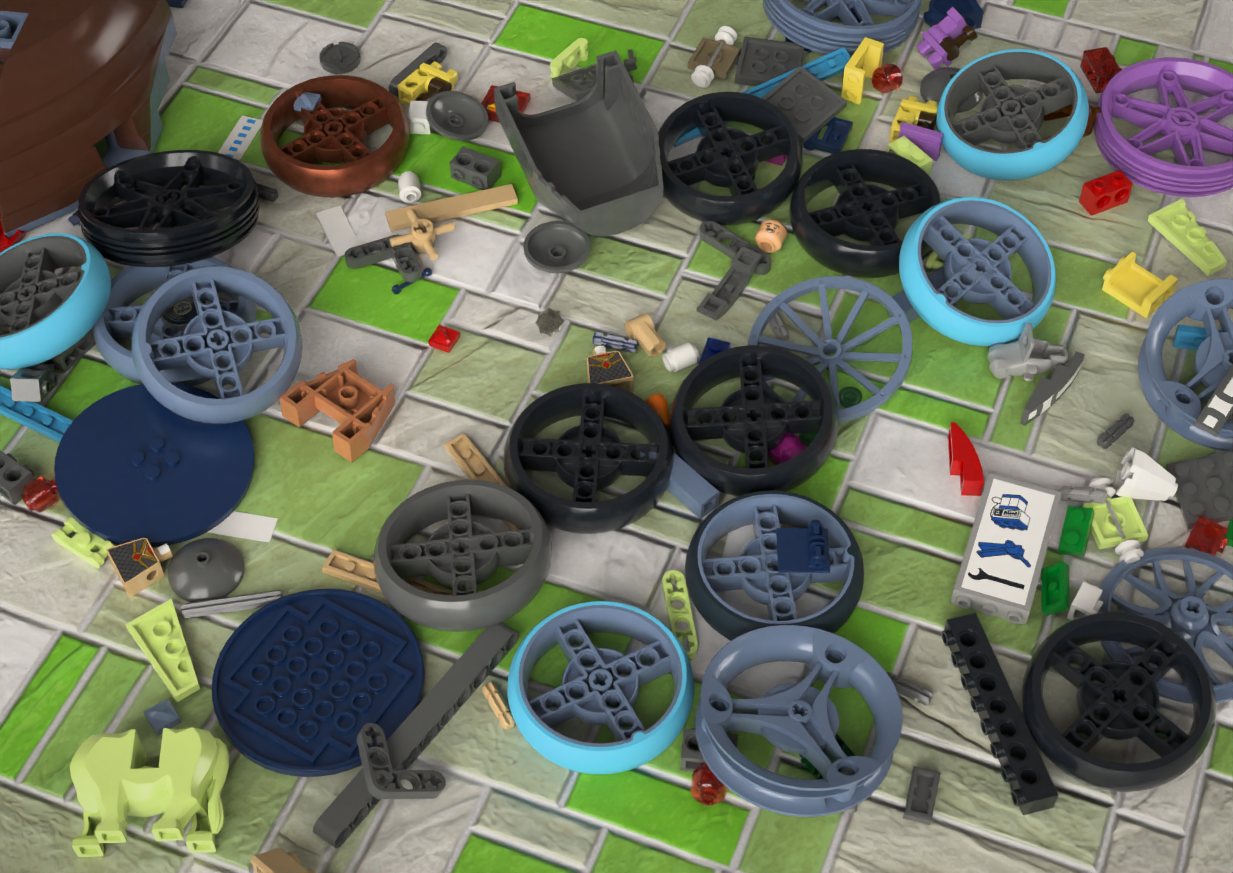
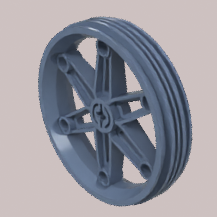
M763 0V8L771 24L791 41L822 54H829L845 47L851 57L865 37L884 43L883 53L900 46L914 30L922 6V0H803L810 3L800 10L788 0ZM822 6H827V8L815 15V11ZM851 9H852V10L856 13V15L858 16L859 20L861 21L860 23L856 20V18L854 17V15L851 13V11H850ZM869 14L894 16L896 19L875 25ZM838 16L845 25L828 22V20Z

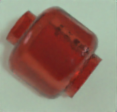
M894 64L880 66L874 70L872 75V85L881 93H888L898 89L903 80L901 70Z
M40 476L23 487L24 493L21 497L30 511L44 512L59 502V492L54 479L49 481L45 476Z
M703 764L696 768L692 774V797L697 802L706 806L720 803L726 796L727 787L717 779L707 764Z

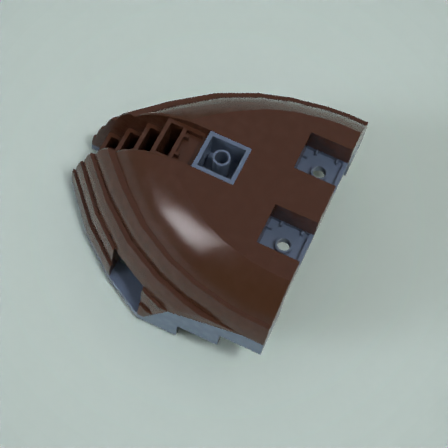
M0 0V221L6 238L15 235L16 230L26 232L72 212L78 208L81 191L96 175L120 162L153 153L163 129L158 108L170 82L165 61L177 35L173 15L166 0ZM105 137L108 148L102 160L95 146L92 145Z

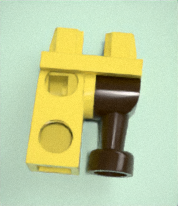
M434 61L428 65L423 62L420 65V69L415 70L397 85L399 102L410 106L411 101H429L437 93L454 91V84L458 81L457 71L450 69L445 73L442 71V66Z
M913 96L902 99L901 106L891 126L889 142L892 143L898 139L902 122L934 130L936 127L938 103L931 100L926 104L920 103L917 97Z

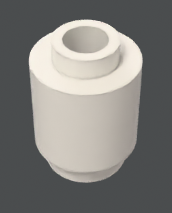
M411 171L402 173L398 179L400 198L406 203H414L421 198L419 177Z
M688 342L669 349L666 354L662 355L663 363L669 372H677L695 365L697 358H699L697 348Z

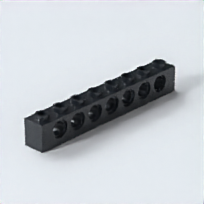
M973 613L947 619L944 631H942L943 642L945 646H949L952 663L961 673L962 686L965 690H968L971 696L972 709L975 713L978 712L982 732L985 736L988 735L992 755L995 759L998 758L1000 762L1001 775L1003 780L1010 785L1014 805L1016 807L1019 806L1022 815L1054 808L1058 793L977 614ZM992 710H996L1000 712V714L994 713ZM1002 733H1007L1011 737L1004 736ZM1012 756H1017L1021 760H1016ZM1022 780H1028V781H1030L1032 784H1027V783L1023 782Z

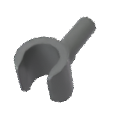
M630 49L628 50L629 59L624 60L627 72L637 69V59L633 57V51Z

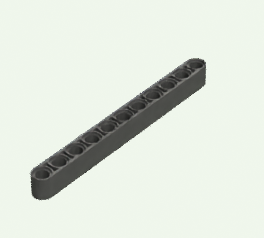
M501 622L487 627L386 741L393 770H407L514 647L519 637L518 631ZM373 756L370 759L373 764L382 765L378 757ZM363 768L323 812L313 827V833L334 848L340 847L381 800L369 793Z

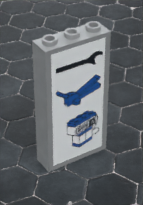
M989 472L950 603L963 609L982 612L987 616L1006 619L1011 623L1026 625L1062 492Z

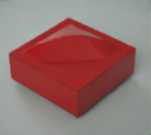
M439 325L428 340L429 346L450 353L460 338V332Z

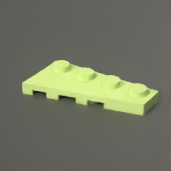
M1183 198L1150 214L1148 222L1207 276L1225 267L1227 260L1215 243L1208 240L1206 237L1207 232L1203 226L1199 227L1196 223L1195 215L1192 211L1187 210Z
M172 598L126 624L127 630L176 702L181 701L200 689Z

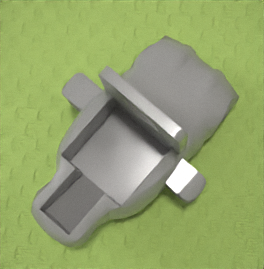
M1026 323L1020 338L1016 342L1009 344L998 343L989 347L987 359L989 361V369L994 377L1023 376L1025 381H1033V375L1042 374L1050 368L1058 366V364L1065 365L1068 361V352L1064 345L1049 344L1046 340L1033 338L1031 323Z

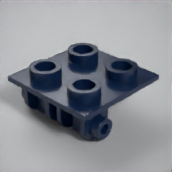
M812 520L808 528H776L778 572L830 573L828 529L824 528L820 520Z

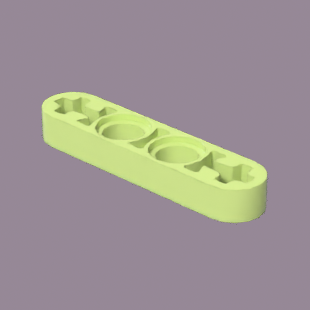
M671 570L667 571L662 579V590L669 626L682 646L683 639L687 638V645L690 651H686L689 661H691L698 654V640L686 580L681 572ZM671 580H675L677 584V591L673 592ZM675 600H680L685 606L676 609L671 606V603ZM686 622L689 628L680 631L675 627V624Z

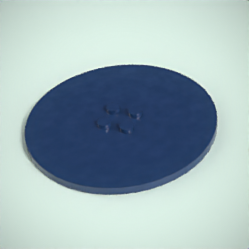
M171 383L189 394L219 399L202 389ZM140 384L104 396L87 407L74 419L64 433L57 448L54 465L55 481L60 498L70 515L93 534L118 544L147 538L151 547H159L166 543L167 545H173L196 538L210 531L229 517L245 497L253 478V443L243 420L227 424H210L184 418L160 404L148 392L144 384Z
M314 589L290 594L254 612L242 622L225 643L217 659L212 679V701L215 714L221 729L231 744L243 756L265 769L299 777H321L349 771L362 765L357 735L365 724L374 723L380 726L384 731L387 741L421 702L425 684L423 656L420 645L409 625L392 608L377 599L343 589Z

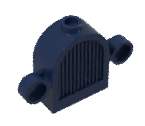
M930 0L929 9L927 12H924L925 23L932 27L947 17V11L953 7L974 31L977 28H981L984 14L976 0Z

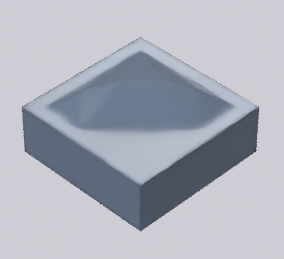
M310 92L303 93L300 97H297L293 105L294 110L301 112V108L308 111L316 109L318 101L321 102V95Z
M168 699L144 711L146 719L157 736L163 733V728L170 729L181 723L180 717Z

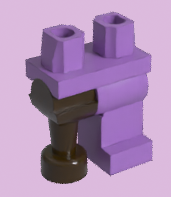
M953 7L947 11V17L932 26L928 32L925 31L921 34L924 40L916 46L918 52L923 57L931 51L934 52L927 58L934 69L943 63L948 67L952 64L951 60L959 56V48L967 40L973 41L978 37L973 28L966 24L964 18Z

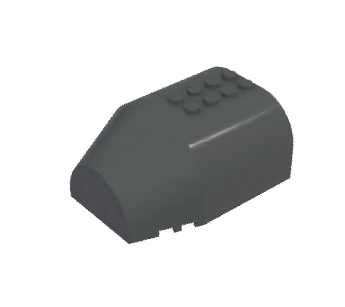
M616 50L596 56V82L593 89L585 97L555 109L532 115L523 114L518 110L515 82L494 88L497 118L533 194L540 204L593 236H611L628 231L645 221L658 208L662 201L664 189L658 129Z

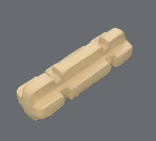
M490 682L482 687L483 694L489 700L488 703L497 719H500L503 729L508 730L514 727L516 723L512 713L509 711L510 708L501 693L498 692L499 689L496 684Z

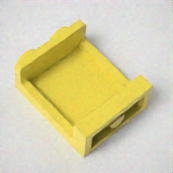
M866 37L863 39L844 69L841 94L844 100L856 104L862 102L865 76L872 79H878L881 69L879 70V68H881L884 43ZM878 69L876 76H874V71Z
M1131 252L1127 257L1123 256L1117 266L1106 271L1103 276L1105 281L1102 290L1140 315L1148 318L1174 294L1178 279L1170 275L1164 281L1136 264L1135 258L1137 254Z

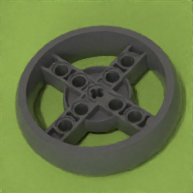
M482 480L444 482L417 492L402 502L390 514L376 540L374 572L385 598L400 614L409 620L427 628L441 631L464 632L479 630L511 618L526 607L538 594L550 569L552 542L547 525L539 511L518 492L498 483ZM472 515L505 520L520 530L494 533L486 525L473 521ZM448 519V524L435 531L428 541L407 543L424 528ZM523 564L507 580L492 588L478 592V584L488 580L498 567ZM432 575L439 583L453 587V596L428 593L409 585L402 579Z

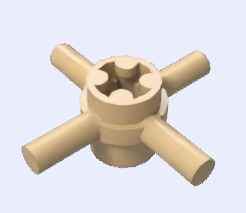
M414 209L408 210L407 215L412 223L409 233L390 238L391 247L412 242L414 251L427 253L431 260H436L438 258L434 248L436 235L455 231L454 223L450 222L433 227L431 221L419 219Z

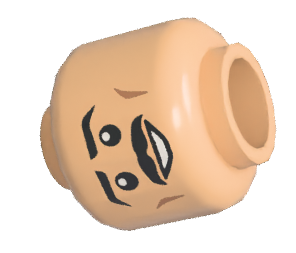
M766 220L761 223L755 236V242L759 249L765 253L777 252L781 249L786 239L787 230L777 220Z

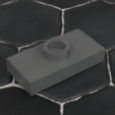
M913 766L903 819L927 825L931 824L940 772Z

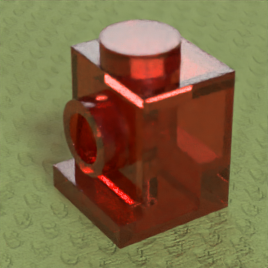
M1199 516L1190 532L1185 548L1190 549L1192 547L1213 556L1217 552L1222 554L1229 541L1225 539L1228 528Z

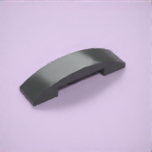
M742 246L732 259L731 268L712 294L708 293L697 307V312L714 320L720 319L733 306L748 285L762 255Z

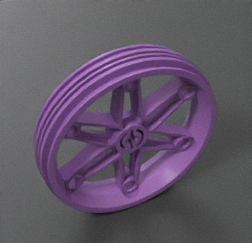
M1165 57L1149 59L1130 65L1117 73L1109 81L1098 101L1097 107H1100L1101 113H1097L1094 131L1096 143L1102 156L1114 170H1121L1131 182L1141 187L1172 196H1209L1233 188V160L1218 165L1206 166L1202 151L1203 148L1233 155V130L1217 123L1233 113L1232 73L1199 60ZM1157 88L1160 104L1128 97L1127 95L1141 90ZM1183 90L1199 93L1209 98L1190 104ZM1173 93L1178 107L1173 109L1170 106L1168 96ZM1217 107L1216 111L1206 115L1205 117L1198 116L1199 114H1202L1212 108ZM1112 116L1122 118L1144 128V130L1125 140L1114 127ZM1158 134H1163L1164 136L1151 143L1143 145V142L1151 139L1152 137ZM1189 143L1191 145L1193 159L1189 160L1183 147L1184 144ZM1172 148L1179 164L1162 161L1150 155Z

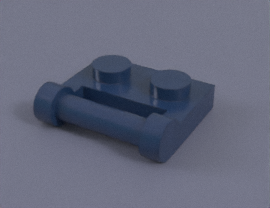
M834 117L823 126H828L822 140L817 139L822 130L821 128L803 143L804 148L808 151L816 149L831 154L841 152L852 130L853 122Z

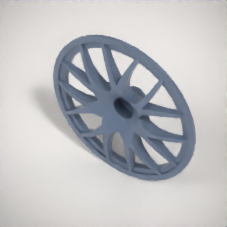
M1166 547L1143 551L1144 555L1140 557L1141 560L1139 562L1126 564L1125 560H1123L1114 567L1100 586V589L1103 591L1099 600L1103 601V605L1098 613L1110 612L1112 601L1127 613L1147 617L1170 628L1188 642L1203 661L1214 687L1216 703L1233 700V680L1222 684L1212 672L1202 651V646L1214 650L1233 667V638L1221 633L1218 626H1233V614L1230 613L1233 610V600L1224 605L1213 607L1205 604L1203 599L1204 595L1224 574L1233 580V565L1205 552L1186 548ZM1159 561H1183L1186 594L1184 596L1172 593L1166 585ZM1190 561L1206 565L1218 570V572L1197 589ZM1152 563L1157 588L1136 578L1130 572L1143 565ZM1125 579L1157 603L1159 607L1156 609L1140 607L1125 601L1113 593L1118 584ZM1100 641L1111 661L1134 664L1136 661L1132 656L1143 655L1147 651L1139 646L1124 649L1118 641ZM1153 664L1152 668H1158V666ZM1161 678L1155 684L1159 696L1177 702L1193 704L1184 681H1182V684ZM1132 680L1137 685H1141L1138 681Z

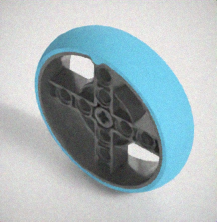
M1003 50L990 53L972 61L950 80L938 104L937 131L944 133L942 145L950 157L969 172L994 180L1026 179L1052 169L1074 151L1087 126L1089 103L1084 86L1078 76L1068 65L1059 59L1035 50ZM1030 79L1046 84L1032 90L1019 85L1009 86L1005 80ZM981 89L986 98L981 105L980 113L953 124V119L960 106L972 94ZM1071 104L1072 112L1066 123L1058 132L1044 141L1038 132L1042 126L1044 116ZM993 139L1001 143H1016L1019 150L994 151L975 145Z
M51 233L29 238L0 253V327L5 325L11 326L8 334L0 335V369H20L45 362L70 348L95 325L107 306L111 290V278L105 259L93 245L74 235ZM80 267L79 270L57 276L55 274V269Z

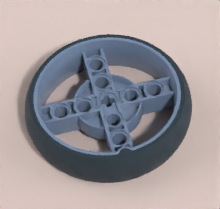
M759 491L731 499L716 508L705 518L690 542L685 562V576L689 594L698 612L715 631L732 641L747 632L777 625L807 626L835 633L847 622L859 602L864 584V565L860 548L851 530L829 508L811 498L796 493ZM812 520H820L824 528L828 529L830 573L778 572L776 528H780L779 523L808 528ZM753 524L755 539L744 547L740 556L706 559L708 552L722 537L735 529ZM844 581L840 594L828 606L812 615L797 619L794 601L806 592L810 583ZM743 590L751 599L767 605L770 620L755 618L739 612L724 602L715 592Z

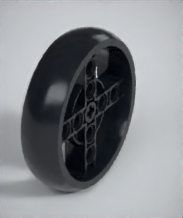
M716 92L696 97L672 112L658 131L664 187L663 195L676 209L701 222L713 221L719 225H739L758 220L775 211L788 199L801 175L803 150L800 137L794 125L780 109L754 95L740 92ZM723 121L742 122L756 126L764 131L749 136L743 131L726 128ZM698 127L703 138L697 146L696 153L668 161L669 152L674 144L683 135ZM786 154L787 161L783 171L775 180L758 190L752 177L757 170L759 162ZM705 180L714 186L729 188L732 196L709 195L697 191L688 185Z
M846 150L821 159L802 175L791 197L789 208L790 222L801 247L809 256L824 267L853 277L880 278L900 273L899 256L903 241H900L894 231L899 219L922 214L943 201L936 184L930 176L910 160L881 150ZM864 181L881 183L896 190L888 191L876 185L865 184ZM835 186L840 194L835 206L808 213L806 206L810 200L826 188ZM845 234L859 241H868L870 246L849 243L835 236ZM924 240L921 244L922 260L933 250Z
M747 345L730 348L712 355L698 364L685 377L672 402L669 428L676 453L684 462L719 492L739 497L759 491L787 492L802 485L814 476L825 464L834 448L839 429V412L830 385L823 375L808 361L780 348ZM762 376L775 377L790 382L807 393L813 401L785 403L778 394L763 388ZM740 377L741 389L728 396L721 407L693 409L697 401L710 389L725 381ZM818 432L814 440L801 453L783 463L768 467L767 452L779 446L787 434ZM723 438L731 448L745 453L746 468L730 466L711 458L700 450L692 440Z
M582 383L552 390L537 398L521 412L507 436L503 463L510 489L529 500L539 511L547 525L571 533L597 534L628 526L653 509L669 485L674 462V449L669 430L664 421L643 399L615 386ZM581 416L580 425L564 432L558 440L534 438L544 428L555 422ZM604 417L614 418L629 424L642 433L650 444L622 443L613 431L604 427ZM640 452L645 455L643 459H640ZM649 452H656V460L649 459ZM524 470L556 472L565 484L574 488L573 501L556 497L541 489L528 477ZM620 475L647 477L630 492L610 500L597 502L598 490L614 483Z
M1100 612L1076 618L1046 637L1033 654L1023 678L1022 704L1024 716L1036 744L1056 767L1077 781L1092 787L1116 792H1134L1164 785L1185 773L1198 760L1207 747L1213 733L1216 717V698L1210 675L1203 661L1180 635L1147 617L1124 612ZM1099 641H1118L1139 646L1147 651L1134 664L1122 661H1110L1099 664L1078 646ZM1148 663H1153L1159 668H1152ZM1070 664H1078L1081 668H1074ZM1050 667L1078 689L1077 703L1081 716L1062 735L1050 720L1043 700L1044 681ZM1171 668L1182 678L1192 698L1194 719L1188 735L1159 712L1160 702L1155 684ZM1091 681H1099L1103 685L1098 686L1093 684ZM1130 681H1138L1141 685H1134ZM1101 715L1105 717L1106 720H1098L1095 718V716ZM1134 715H1141L1146 720L1140 721ZM1077 733H1085L1089 738H1080ZM1156 733H1163L1167 738H1160ZM1102 737L1114 740H1127L1137 737L1161 756V758L1143 763L1127 764L1106 761L1087 753Z

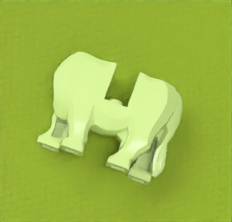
M194 727L179 730L163 728L159 768L145 766L146 753L136 729L119 734L99 733L91 735L78 748L70 764L71 778L76 788L78 801L84 809V830L72 842V847L77 856H103L105 843L127 842L125 831L128 827L127 815L149 817L164 813L162 818L152 826V832L156 841L183 840L184 827L192 817V826L186 834L185 841L189 851L192 853L216 852L214 836L219 833L225 821L220 795L229 768V752L226 744L219 738H214L206 730Z

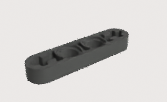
M437 42L433 43L391 80L389 92L398 97L397 85L415 70L420 69V65L423 62L428 65L434 61L439 64L442 63L447 55V47Z
M705 221L700 225L701 240L733 259L742 246L762 255L754 272L755 274L765 275L771 270V257L716 222ZM730 240L732 243L724 245L721 241Z

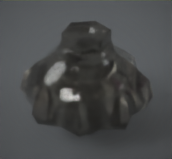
M547 308L545 311L539 312L535 323L539 327L540 333L552 336L554 333L560 332L564 320L560 316V311Z

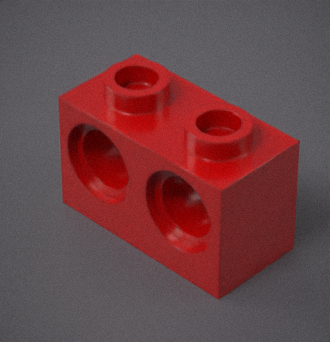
M1121 170L1088 181L1083 184L1079 203L1091 216L1127 203L1133 183Z

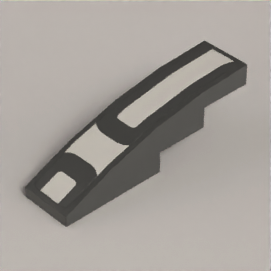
M1076 351L1068 367L1058 364L1051 380L1041 376L1024 408L1020 424L1026 425L1061 398L1081 370L1085 354Z
M1233 365L1194 424L1217 437L1233 413Z

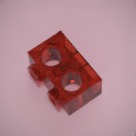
M1107 47L1085 50L1083 52L1080 67L1095 93H1101L1109 81L1122 69L1119 68L1114 55L1110 53Z

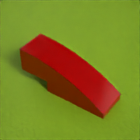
M951 422L947 436L950 475L960 476L961 495L981 496L984 476L979 457L965 432L956 422Z

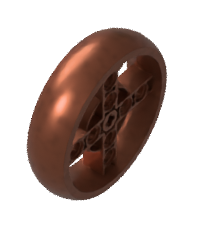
M323 76L291 87L272 103L261 125L260 147L269 169L281 182L290 188L317 197H345L372 189L384 182L395 172L404 159L408 148L409 123L404 109L398 100L379 84L355 76ZM310 92L321 95V102L318 101L316 109L308 111L301 108V112L294 110L293 105L297 97H300L303 93ZM335 107H351L355 109L349 111L346 109H338ZM300 119L305 124L303 136L279 148L277 144L284 131ZM389 124L393 128L389 138L380 148L372 153L365 146L367 135ZM320 160L328 163L344 162L345 164L314 165L313 163Z

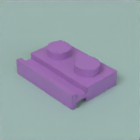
M902 122L898 139L905 136L931 159L938 161L944 133Z

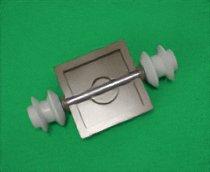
M722 26L715 35V40L703 37L688 61V69L695 71L692 73L691 79L696 86L701 88L708 87L714 76L722 79L728 77L741 54V48L733 46L737 39V33L733 28Z

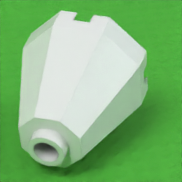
M1131 447L1121 461V464L1124 465L1122 470H1117L1113 484V488L1116 490L1115 494L1120 497H1131L1132 499L1166 501L1169 496L1173 497L1178 488V484L1175 483L1176 478L1142 450Z

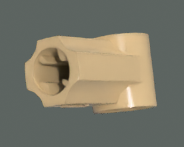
M647 313L624 323L628 337L636 339L648 356L657 357L666 349V343L656 332L653 321Z

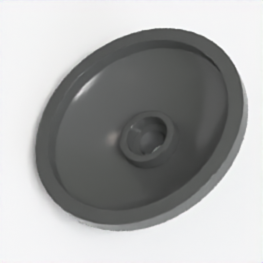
M944 67L929 72L922 79L920 85V93L926 103L931 100L939 104L947 84L961 69ZM980 89L972 94L960 106L957 113L976 107L981 101L983 91Z
M458 91L440 92L431 97L426 106V118L435 131L446 138L457 141L473 140L480 137L487 128L489 118L486 109L477 99L468 94Z
M552 221L532 229L524 240L523 248L527 261L535 268L548 273H565L585 263L590 255L591 243L587 233L572 223Z
M218 538L198 539L183 546L173 556L168 566V581L174 593L188 602L225 598L239 586L244 575V561L240 551L228 541Z

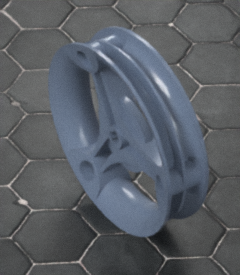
M1229 278L1201 281L1189 285L1170 296L1153 316L1138 359V375L1141 389L1155 414L1169 428L1182 437L1204 447L1221 451L1233 450V422L1227 421L1217 437L1196 427L1194 424L1201 414V404L1211 398L1233 365V322L1228 314V310L1233 309V279ZM1188 317L1193 320L1203 321L1207 338L1200 344L1195 355L1194 365L1197 375L1186 385L1167 379L1162 363V350L1170 330L1178 322ZM1214 320H1219L1223 332H1218ZM1202 383L1208 387L1199 395L1193 392Z
M798 625L769 626L736 637L713 657L705 671L701 685L700 700L695 716V733L699 750L709 769L721 783L740 798L762 809L787 816H827L858 805L879 788L890 769L893 752L901 734L903 722L902 706L896 687L884 668L856 644L834 633L817 628ZM778 661L805 663L811 672L800 683L776 686L769 690L762 698L731 699L729 692L726 690V687L738 675L764 663ZM817 680L825 683L821 691L813 688ZM834 687L855 688L866 701L872 713L876 733L872 749L867 757H847L835 739L839 727V715L835 705L828 698ZM743 731L762 735L771 744L783 751L801 754L820 772L824 779L806 780L791 778L762 768L745 757L728 737L727 732Z

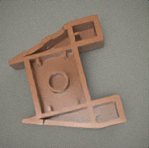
M353 359L339 365L338 369L328 374L322 372L316 375V379L306 383L304 380L295 384L280 397L282 416L299 428L319 411L341 424L332 432L334 451L353 463L371 446L395 405V393L392 383L384 390H380L360 377L357 372L356 360Z

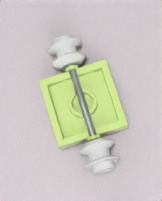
M1104 477L1093 479L1088 488H1094L1095 491L1096 488L1105 489L1108 497L1107 501L1103 504L1092 502L1084 503L1082 506L1093 508L1094 510L1091 533L1098 549L1116 547L1115 553L1121 555L1119 562L1125 560L1126 564L1139 562L1141 560L1140 557L1144 555L1143 550L1138 549L1140 546L1139 542L1147 541L1149 535L1132 498L1118 497L1111 499L1116 493V490L1110 487L1112 484L1111 480Z

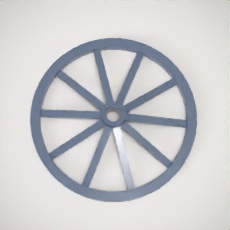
M826 276L806 280L777 295L757 317L748 341V345L762 344L815 356L806 359V361L813 366L818 365L816 369L821 374L826 369L829 370L831 389L838 406L839 423L865 416L887 402L904 382L913 355L910 325L899 304L879 287L860 279L843 276ZM826 289H846L861 293L836 339H832ZM819 290L825 340L822 341L787 305L789 302L802 295ZM868 296L881 303L892 314L893 317L842 345ZM781 310L817 348L765 337L762 334L771 318ZM898 324L903 339L902 354L847 352ZM829 353H835L832 356H827ZM844 360L899 362V365L890 381L880 390ZM841 368L874 396L855 406L841 409L836 369ZM762 376L763 388L773 391L766 381L775 379V377ZM800 389L791 402H801L807 393Z

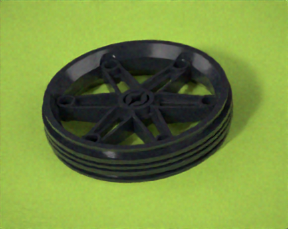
M172 150L131 158L113 165L96 175L85 185L80 193L78 217L84 238L101 253L103 258L128 266L168 267L204 260L239 244L253 231L258 222L260 200L258 187L252 173L239 160L210 151ZM123 200L128 201V202H125V203L116 205L117 203H119V202H121V201H123ZM229 207L228 209L224 210L219 214H215L212 212L222 208ZM139 227L138 230L125 229V228Z

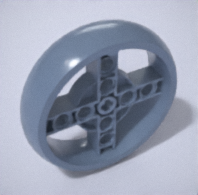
M210 257L177 266H128L111 280V290L107 306L93 326L94 339L104 360L124 378L137 384H143L136 371L132 351L125 349L114 340L115 338L132 337L134 324L142 306L129 305L142 295L157 289L161 284L182 272L199 267L231 266L218 258ZM230 293L226 294L234 300L219 301L221 310L236 314L246 324L256 322L255 302ZM160 317L152 331L150 342L179 337L183 335L184 331H176L175 328L166 327ZM210 321L207 324L216 325L217 323L214 321ZM237 338V339H236V340L239 341V342H244V341H246L245 338ZM168 351L164 354L167 356H172L175 353L172 351ZM221 363L218 366L221 368H226L229 365ZM189 365L159 371L170 383L188 386L202 384L212 379L198 374Z
M224 266L191 269L161 284L141 307L134 324L131 340L133 362L148 392L170 411L193 421L210 424H227L246 420L274 405L294 381L300 366L303 349L302 335L297 317L284 296L261 277L241 269ZM217 292L230 293L247 298L263 307L273 319L246 324L236 314L221 310ZM193 296L197 316L188 323L183 335L150 342L152 331L160 317L176 303ZM203 301H211L212 303H211V304H203L202 302H203ZM210 321H214V322H216L217 324H216V325H208L207 323L210 322ZM262 333H267V334H269L270 336H269V337H262V336H260V334H262ZM237 338H245L246 341H244V342H239V341H237L236 339H237ZM197 347L199 348V350L190 351L189 348ZM284 347L283 359L275 374L259 388L243 394L238 373L246 367L253 352ZM172 351L175 354L172 356H167L164 353ZM221 363H225L229 366L226 368H221L218 365ZM189 365L198 374L214 379L219 399L189 394L172 385L159 371ZM230 384L233 385L234 388L225 389L223 386Z

